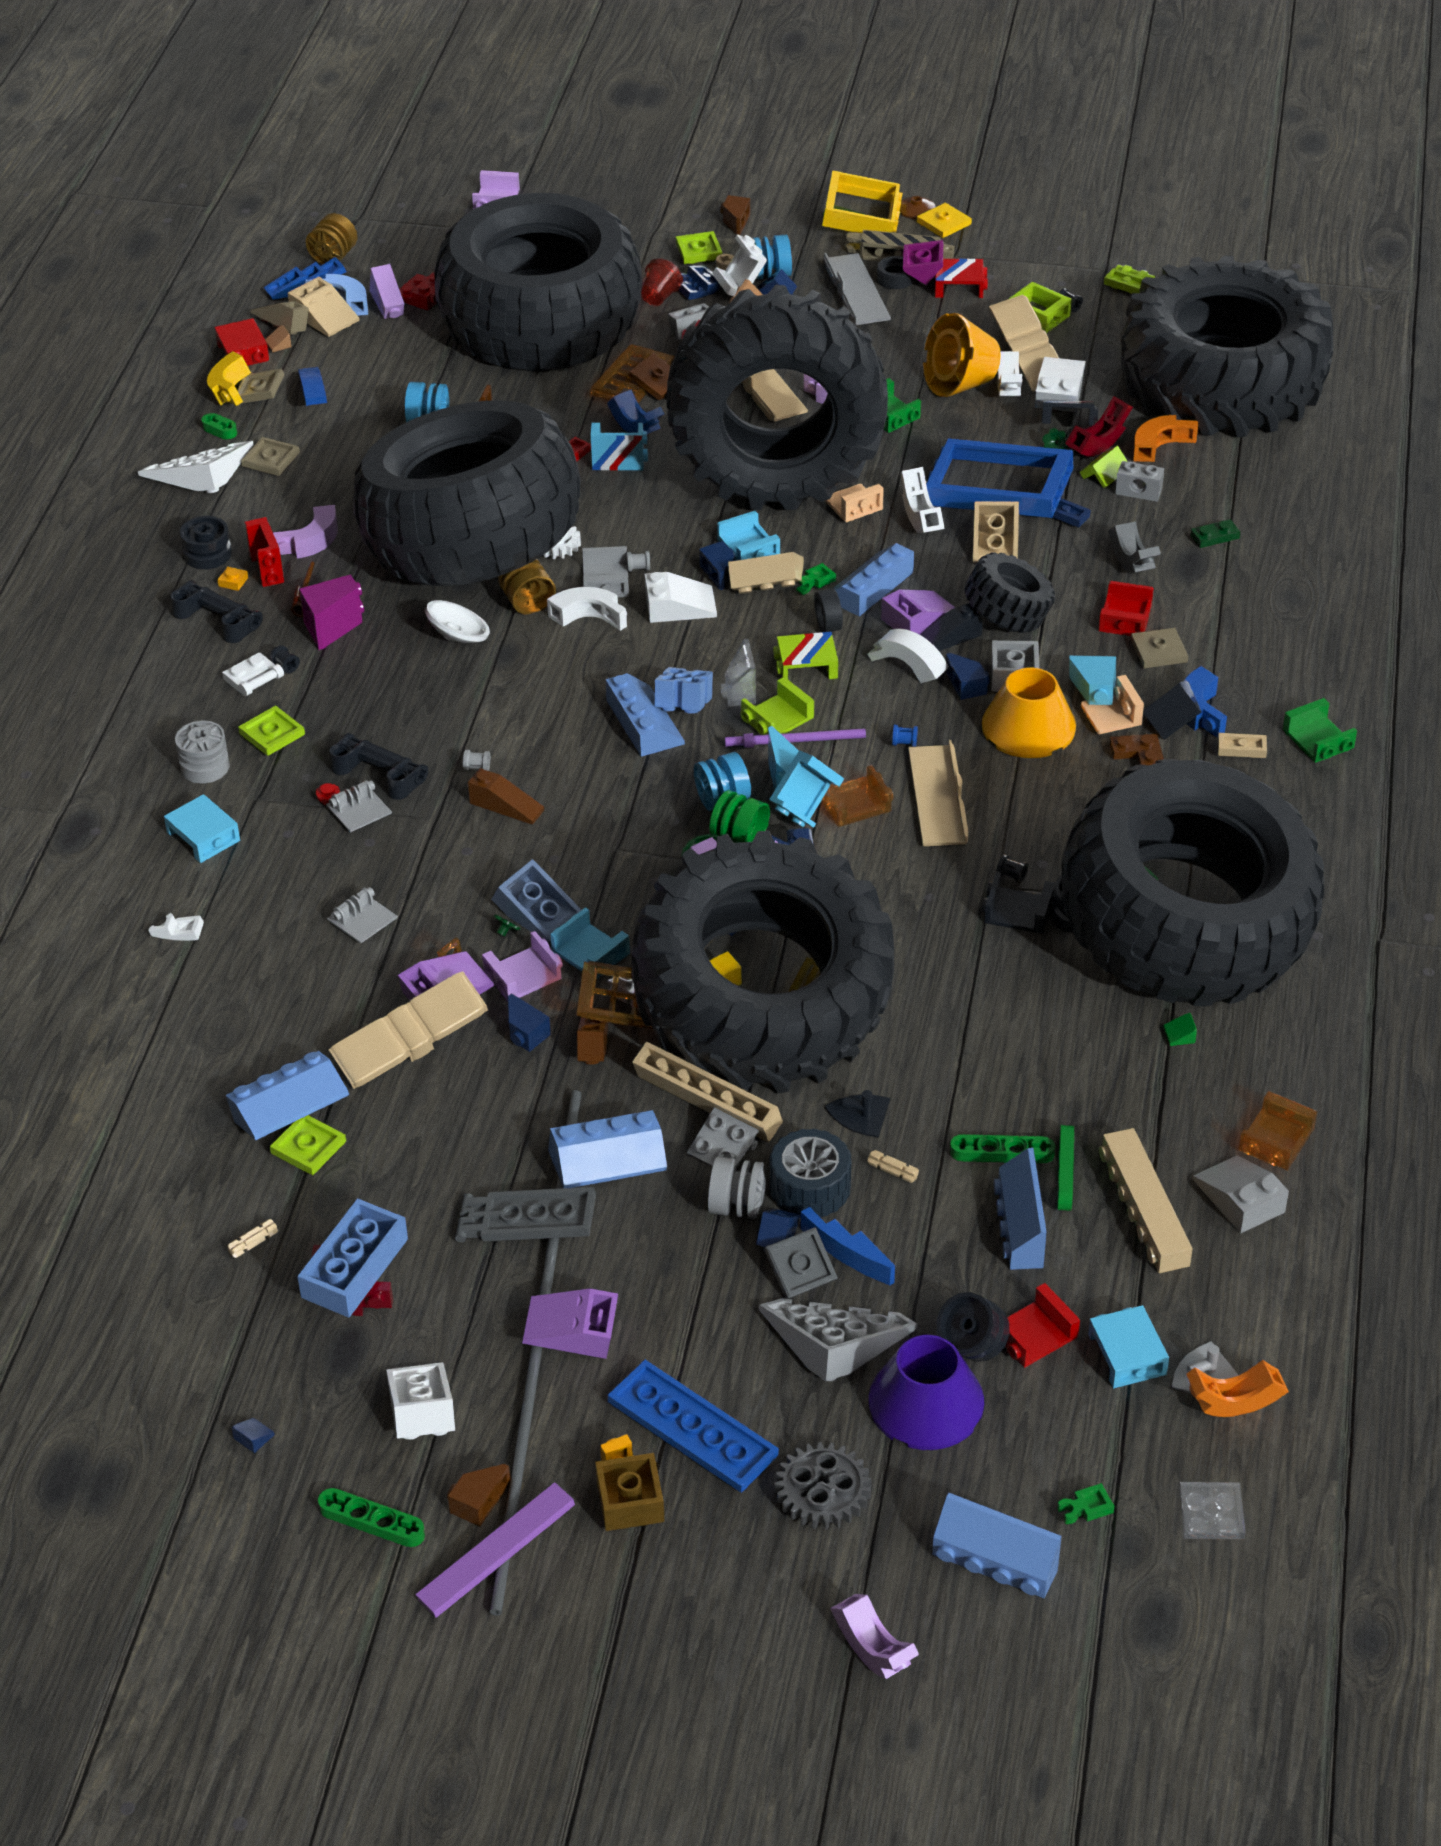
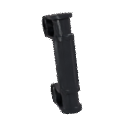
M193 580L187 581L183 586L171 593L172 613L175 618H189L202 607L223 615V637L228 643L242 641L244 637L258 629L263 620V615L260 611H252L245 604L229 599L208 587H201Z
M351 733L345 734L339 742L330 748L331 770L337 775L350 773L361 761H366L387 770L388 795L392 799H405L426 780L428 775L427 765H418L408 757H403L379 747L368 740L362 741L357 739Z

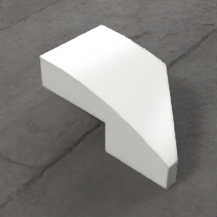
M170 913L166 916L164 923L160 926L153 925L148 931L151 936L163 939L198 940L204 922L200 915L175 919L173 914Z

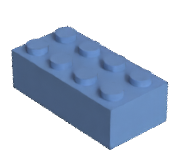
M357 1199L298 1275L301 1298L349 1318L408 1240L405 1217Z

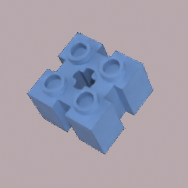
M668 667L663 672V675H659L655 679V707H662L664 711H674L676 707H680L686 713H698L705 706V703L712 699L713 672L701 670L686 671V669Z

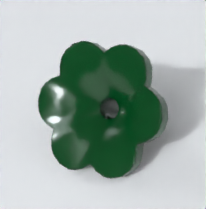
M1056 428L1050 429L1049 433L1045 434L1042 439L1045 443L1044 448L1066 449L1068 446L1065 444L1067 441L1066 433L1058 431Z
M494 914L493 917L500 923L497 933L505 937L509 929L520 931L521 928Z

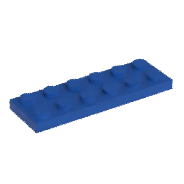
M644 1360L608 1394V1403L741 1493L779 1455V1448L647 1360Z

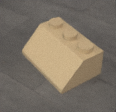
M794 552L728 562L731 589L738 591L739 594L751 593L753 588L759 587L760 590H771L773 585L781 584L782 587L795 586V582L802 579L804 559Z

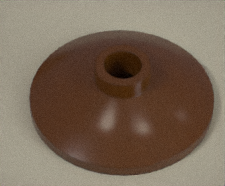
M921 196L908 197L901 200L900 214L906 218L917 219L918 215L936 206L928 198Z

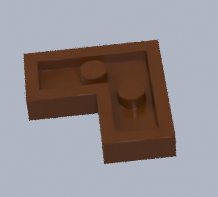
M1157 734L1110 737V747L1114 760L1137 758L1139 764L1152 765L1155 764L1156 760L1164 759Z

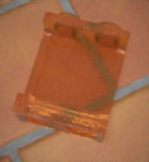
M870 765L867 766V775L865 777L842 783L840 787L831 784L821 802L837 826L841 827L890 812L891 801H893L894 796L891 788L887 787L883 782L882 775L876 772L874 767Z
M1268 1091L1264 1097L1262 1109L1248 1130L1244 1129L1242 1131L1238 1150L1288 1171L1314 1131L1318 1111Z

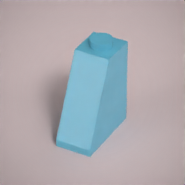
M1070 656L1069 678L1088 704L1113 705L1116 657Z

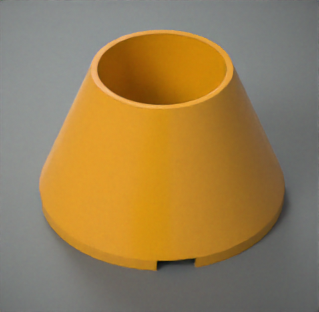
M946 313L933 324L925 343L924 350H927V362H923V369L927 385L935 395L950 397L988 383L995 377L999 369L1001 353L999 344L993 337L958 313Z
M1022 668L1012 672L1007 677L986 709L982 718V731L987 741L990 739L996 744V749L1003 753L1021 758H1042L1052 755V751L1059 748L1065 749L1072 742L1075 736L1076 722L1056 678L1043 669Z

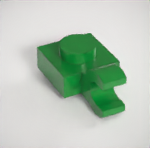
M821 563L805 570V576H802L801 581H798L802 586L796 590L800 594L805 595L813 586H816L818 589L836 581V573Z

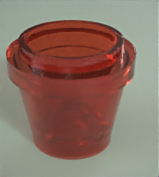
M652 259L649 261L645 268L641 297L651 305H661L673 292L678 291L683 284V276L678 267L665 259Z

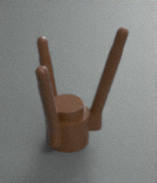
M313 561L310 562L302 588L307 587L315 564ZM297 585L293 605L290 610L297 617L303 618L299 590L301 587Z

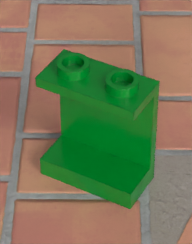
M887 378L888 408L884 431L890 433L920 418L921 400L917 399L905 404L894 396V381Z
M1325 698L1285 712L1283 731L1315 763L1353 749L1357 735L1355 728L1342 732L1327 718L1330 703Z

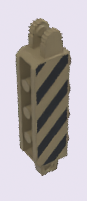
M863 230L862 233L850 232L846 235V240L853 242L846 245V250L850 253H859L863 260L880 261L890 256L903 257L904 245L938 241L941 240V237ZM944 244L943 259H953L955 246Z

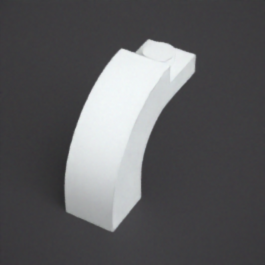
M1000 352V365L997 371L998 396L1020 397L1022 374H1019V352Z
M923 467L901 471L900 475L904 494H902L903 502L914 529L918 533L944 529L941 508H935L930 501Z
M577 587L561 591L547 599L548 617L563 627L581 617L601 618L620 631L627 627L626 609L618 604L617 595L611 591L595 587Z
M905 629L890 630L884 637L873 644L874 648L868 653L871 661L886 657H896L903 660L912 668L920 683L937 679L949 667L933 644L921 635Z

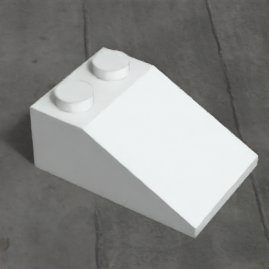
M1044 357L1036 389V408H1043V399L1079 401L1085 361ZM1052 407V410H1062L1071 412H1077L1078 409L1070 407Z
M669 572L645 574V592L650 623L717 617L711 585Z
M443 1362L386 1370L397 1439H415L420 1435L427 1434L439 1436L455 1431L453 1399Z

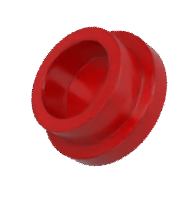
M326 783L317 788L316 797L322 804L326 805L329 803L332 795L340 793V789L334 784Z

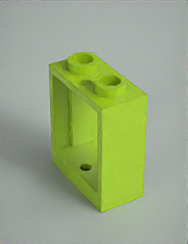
M1031 282L1009 298L1024 295L1028 298L1029 302L1033 301L1048 308L1042 311L1032 306L1041 323V329L1046 333L1070 316L1071 298L1034 282Z

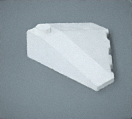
M253 441L228 444L226 447L202 451L188 458L183 456L170 460L171 462L162 463L159 466L158 464L150 465L138 471V474L142 477L195 491L206 490L207 493H214L219 491V487L228 482L240 465L241 460L254 444Z

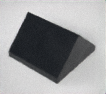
M1187 680L1177 684L1143 710L1145 716L1164 740L1202 712Z

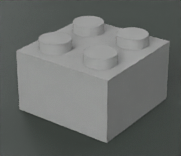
M992 640V691L998 692L1007 677L1018 669L1039 668L1038 641Z

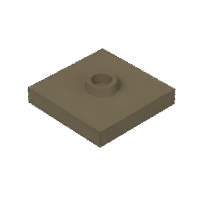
M275 369L250 373L244 377L237 390L243 401L242 403L273 399L285 375L283 370Z
M262 437L241 460L242 466L280 476L300 453L299 446Z
M1176 628L1131 634L1132 644L1143 668L1188 662L1189 656Z

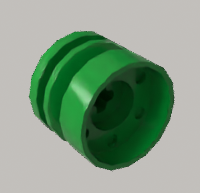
M727 790L720 796L713 809L709 825L710 835L722 836L728 834L733 843L752 842L758 831L767 830L770 807L767 803L753 798L747 800L745 795Z

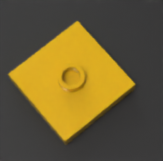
M944 203L918 215L917 223L944 238L971 225L972 218Z

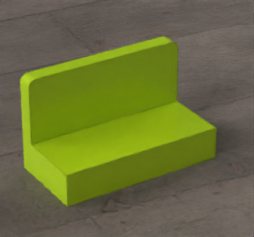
M1116 446L1101 454L1082 469L1080 474L1083 479L1095 474L1102 487L1105 488L1117 479L1121 462L1128 461L1119 447Z

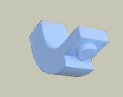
M326 274V278L323 280L332 284L357 316L368 315L366 290L358 280L340 274Z

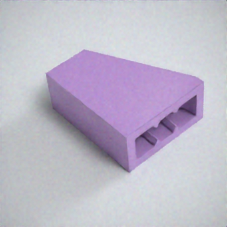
M387 264L371 268L370 293L383 318H397L403 315L404 301L391 265Z

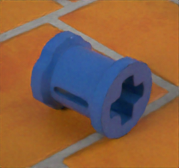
M894 725L892 745L910 744L912 747H916L918 726L902 728Z

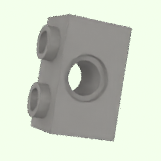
M1122 461L1117 473L1116 494L1158 502L1163 487L1164 468Z

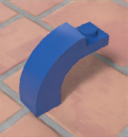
M632 390L614 396L607 402L615 420L627 433H638L639 423H643V431H647V434L661 428L658 419L664 415L662 408L658 407L646 413L638 404Z
M1200 666L1185 679L1189 682L1202 711L1189 721L1187 725L1194 731L1202 727L1218 738L1219 733H1225L1227 716L1206 702L1216 695L1218 677Z

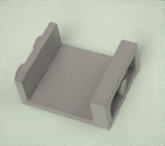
M627 546L582 548L584 587L601 588L615 593L617 597H629Z

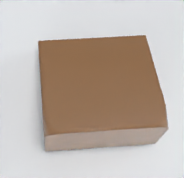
M283 325L265 339L272 352L291 347L290 334Z

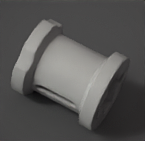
M649 551L641 554L627 552L628 572H632L633 569H646L650 571Z
M466 749L463 756V769L468 771L469 769L481 768L489 771L490 752L476 753Z

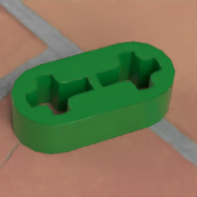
M209 413L202 417V427L205 432L225 440L237 436V427L234 421L215 413Z

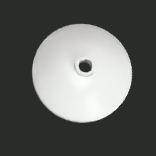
M442 600L431 601L426 606L425 613L429 622L449 641L478 643L486 640L490 633L486 622L463 606Z

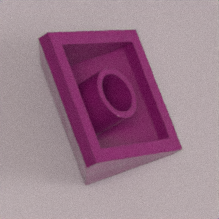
M943 240L904 245L903 271L927 285L943 267Z

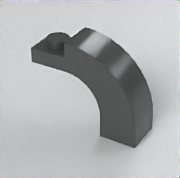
M1136 521L1116 525L1108 530L1115 555L1127 572L1136 573L1156 568L1154 559L1161 555L1159 546L1145 549L1139 537Z

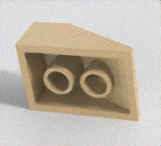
M975 502L973 563H977L982 556L993 552L997 554L1006 553V555H1013L1018 559L1019 502Z

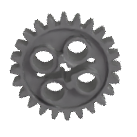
M822 1442L818 1443L817 1449H813L810 1444H807L806 1452L796 1448V1457L788 1454L787 1463H780V1472H776L775 1482L778 1503H783V1512L791 1511L792 1520L800 1516L802 1526L808 1521H812L813 1529H816L818 1523H823L825 1530H828L829 1523L833 1522L837 1528H840L841 1519L851 1523V1514L859 1517L861 1508L867 1507V1499L871 1497L869 1469L863 1468V1459L855 1461L854 1451L846 1455L845 1446H842L837 1451L834 1450V1443H830L828 1449L823 1447Z

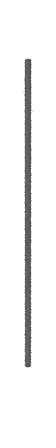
M578 1090L571 1092L566 1126L577 1124L581 1101V1092ZM558 1176L556 1189H563ZM548 1238L539 1295L551 1294L559 1238ZM531 1345L504 1523L518 1511L543 1348ZM510 1558L496 1569L490 1613L495 1616L502 1614Z

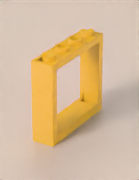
M832 171L822 226L862 233L863 230L896 233L903 194L899 192L900 184ZM836 192L890 202L888 219L834 209Z

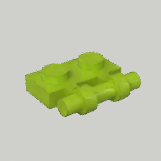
M1117 265L1116 269L1113 268L1104 277V285L1129 292L1130 294L1140 293L1141 281L1145 277L1155 278V276L1148 274L1144 270H1134L1128 265Z

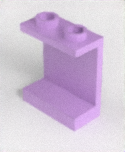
M481 170L479 193L472 194L473 210L490 201L518 195L520 190L519 173Z
M535 931L531 932V948L502 961H499L492 951L482 954L484 973L507 1001L511 993L520 998L562 979L561 967H563L560 956L557 953L554 954L548 942L544 938L541 939Z

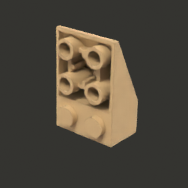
M320 277L288 292L289 302L296 301L309 307L307 324L328 337L360 320L332 284Z

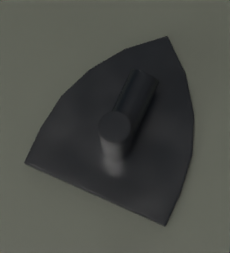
M864 1090L862 1095H851L837 1099L825 1105V1108L841 1126L855 1133L879 1138L890 1098L872 1095L870 1090Z

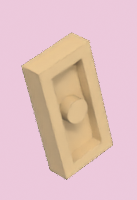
M1219 733L1218 756L1266 758V735Z

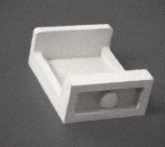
M736 235L735 239L741 246L727 269L722 270L716 267L712 273L724 291L733 297L737 292V288L741 287L745 279L750 280L753 284L767 261L762 254L763 251L754 244L755 240L747 235L744 237Z

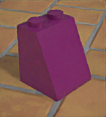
M351 574L299 589L304 624L319 650L324 649L362 623L364 606L359 597L362 595V589L359 582H355Z

